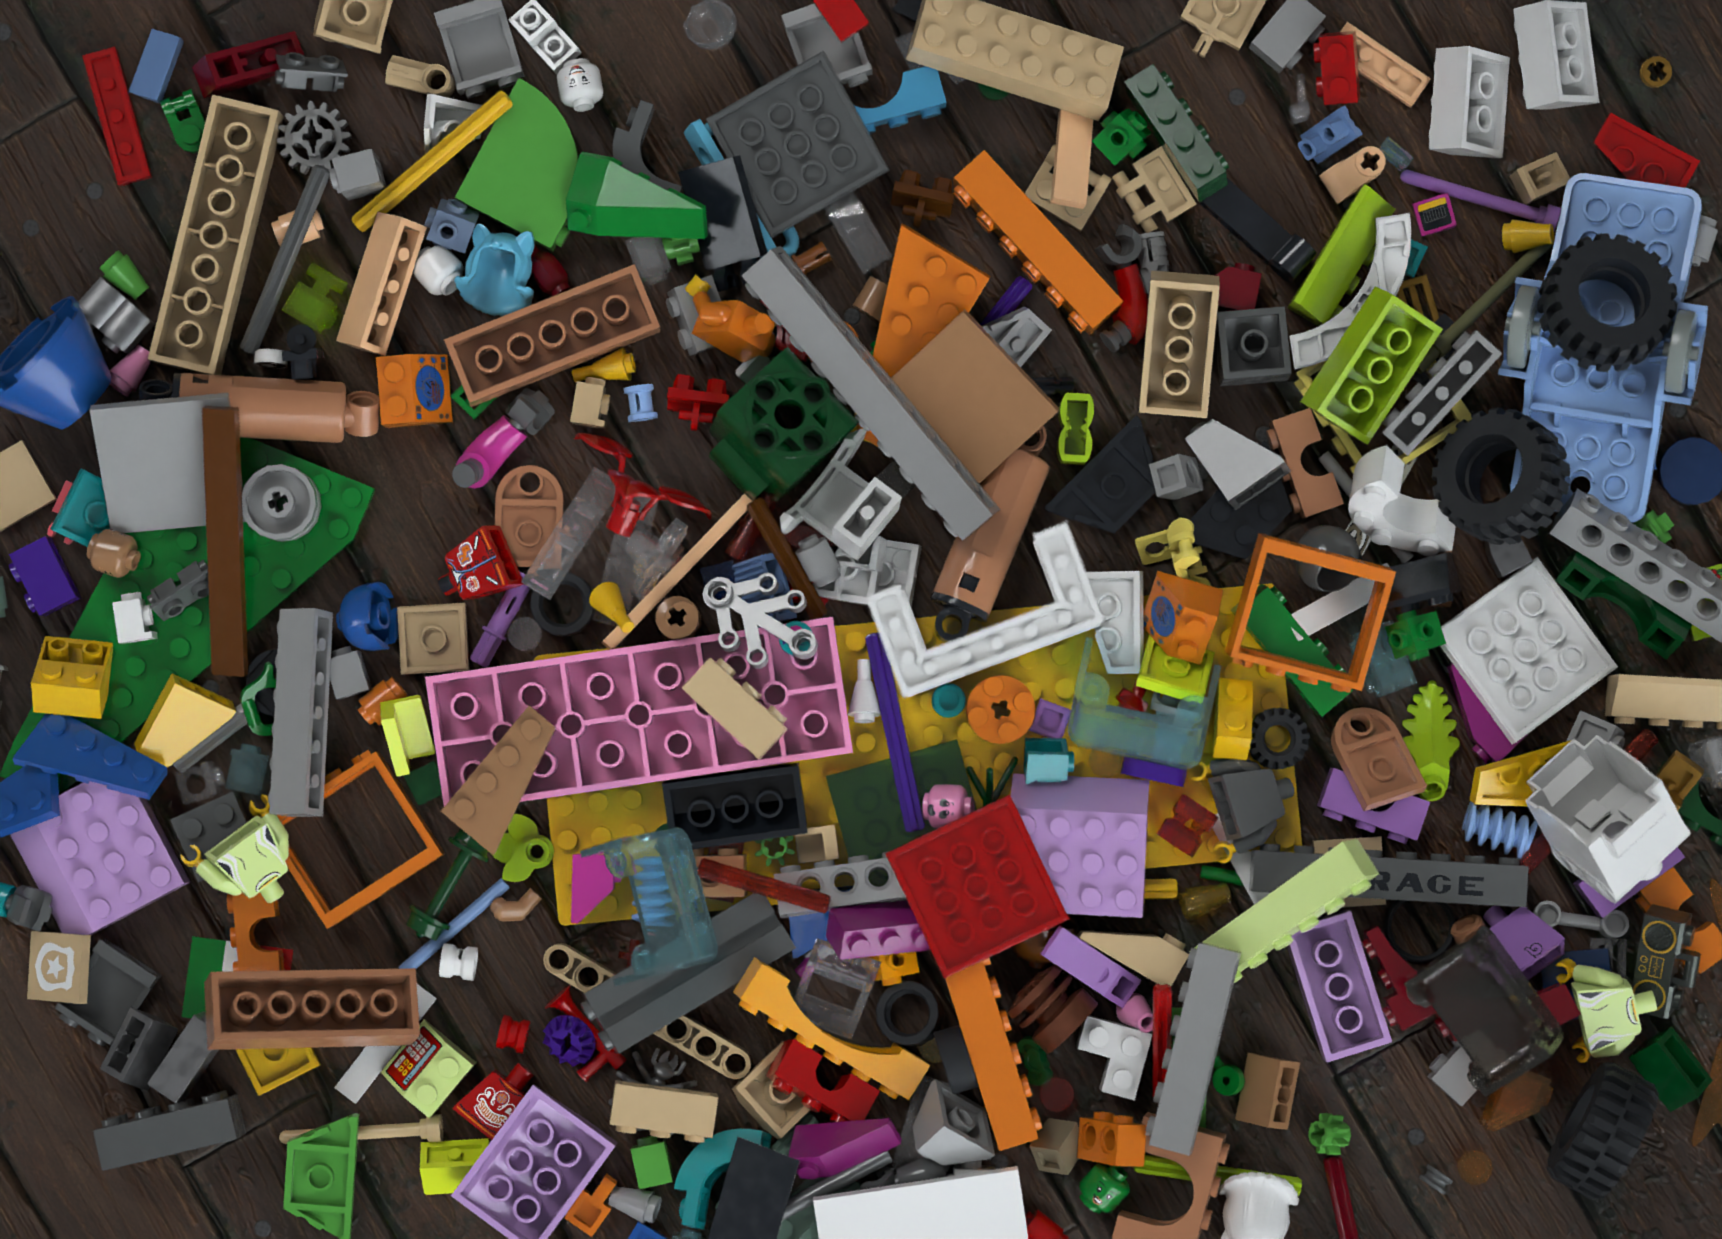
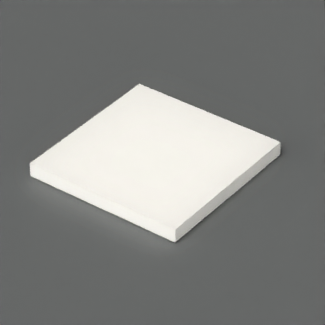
M1538 557L1441 626L1446 644L1440 647L1511 744L1519 741L1618 667Z

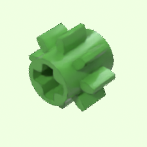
M661 238L667 260L676 258L678 266L694 262L692 254L700 252L697 239Z
M1653 509L1647 512L1640 521L1633 523L1642 530L1653 533L1664 544L1672 539L1668 530L1674 524L1666 512L1658 516Z
M794 836L779 837V844L784 846L783 852L777 851L774 856L768 854L769 848L765 846L766 840L772 841L773 838L756 840V843L761 844V850L757 851L755 856L764 854L768 857L766 866L771 864L772 859H778L782 866L785 865L782 856L785 853H795L794 850L787 848V842L792 841Z
M1320 1113L1319 1121L1310 1124L1308 1132L1309 1141L1313 1146L1317 1147L1316 1153L1340 1155V1147L1349 1146L1351 1131L1350 1127L1343 1122L1344 1116Z

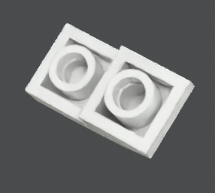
M530 0L508 19L556 75L563 68L565 62L575 59L582 53L536 0Z

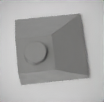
M936 1079L931 1082L913 1125L915 1147L922 1157L930 1158L941 1165L993 1158L995 1152L986 1108L960 1093L952 1094L950 1087Z

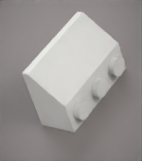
M1545 0L1514 8V29L1518 40V61L1522 71L1523 97L1526 102V109L1549 110L1599 103L1587 4L1585 2Z
M1471 46L1436 48L1433 95L1431 98L1432 112L1429 130V150L1449 155L1503 158L1510 57Z

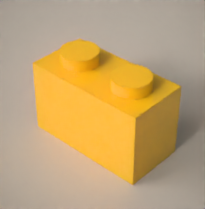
M1219 678L1214 703L1213 758L1247 760L1252 740L1253 681Z

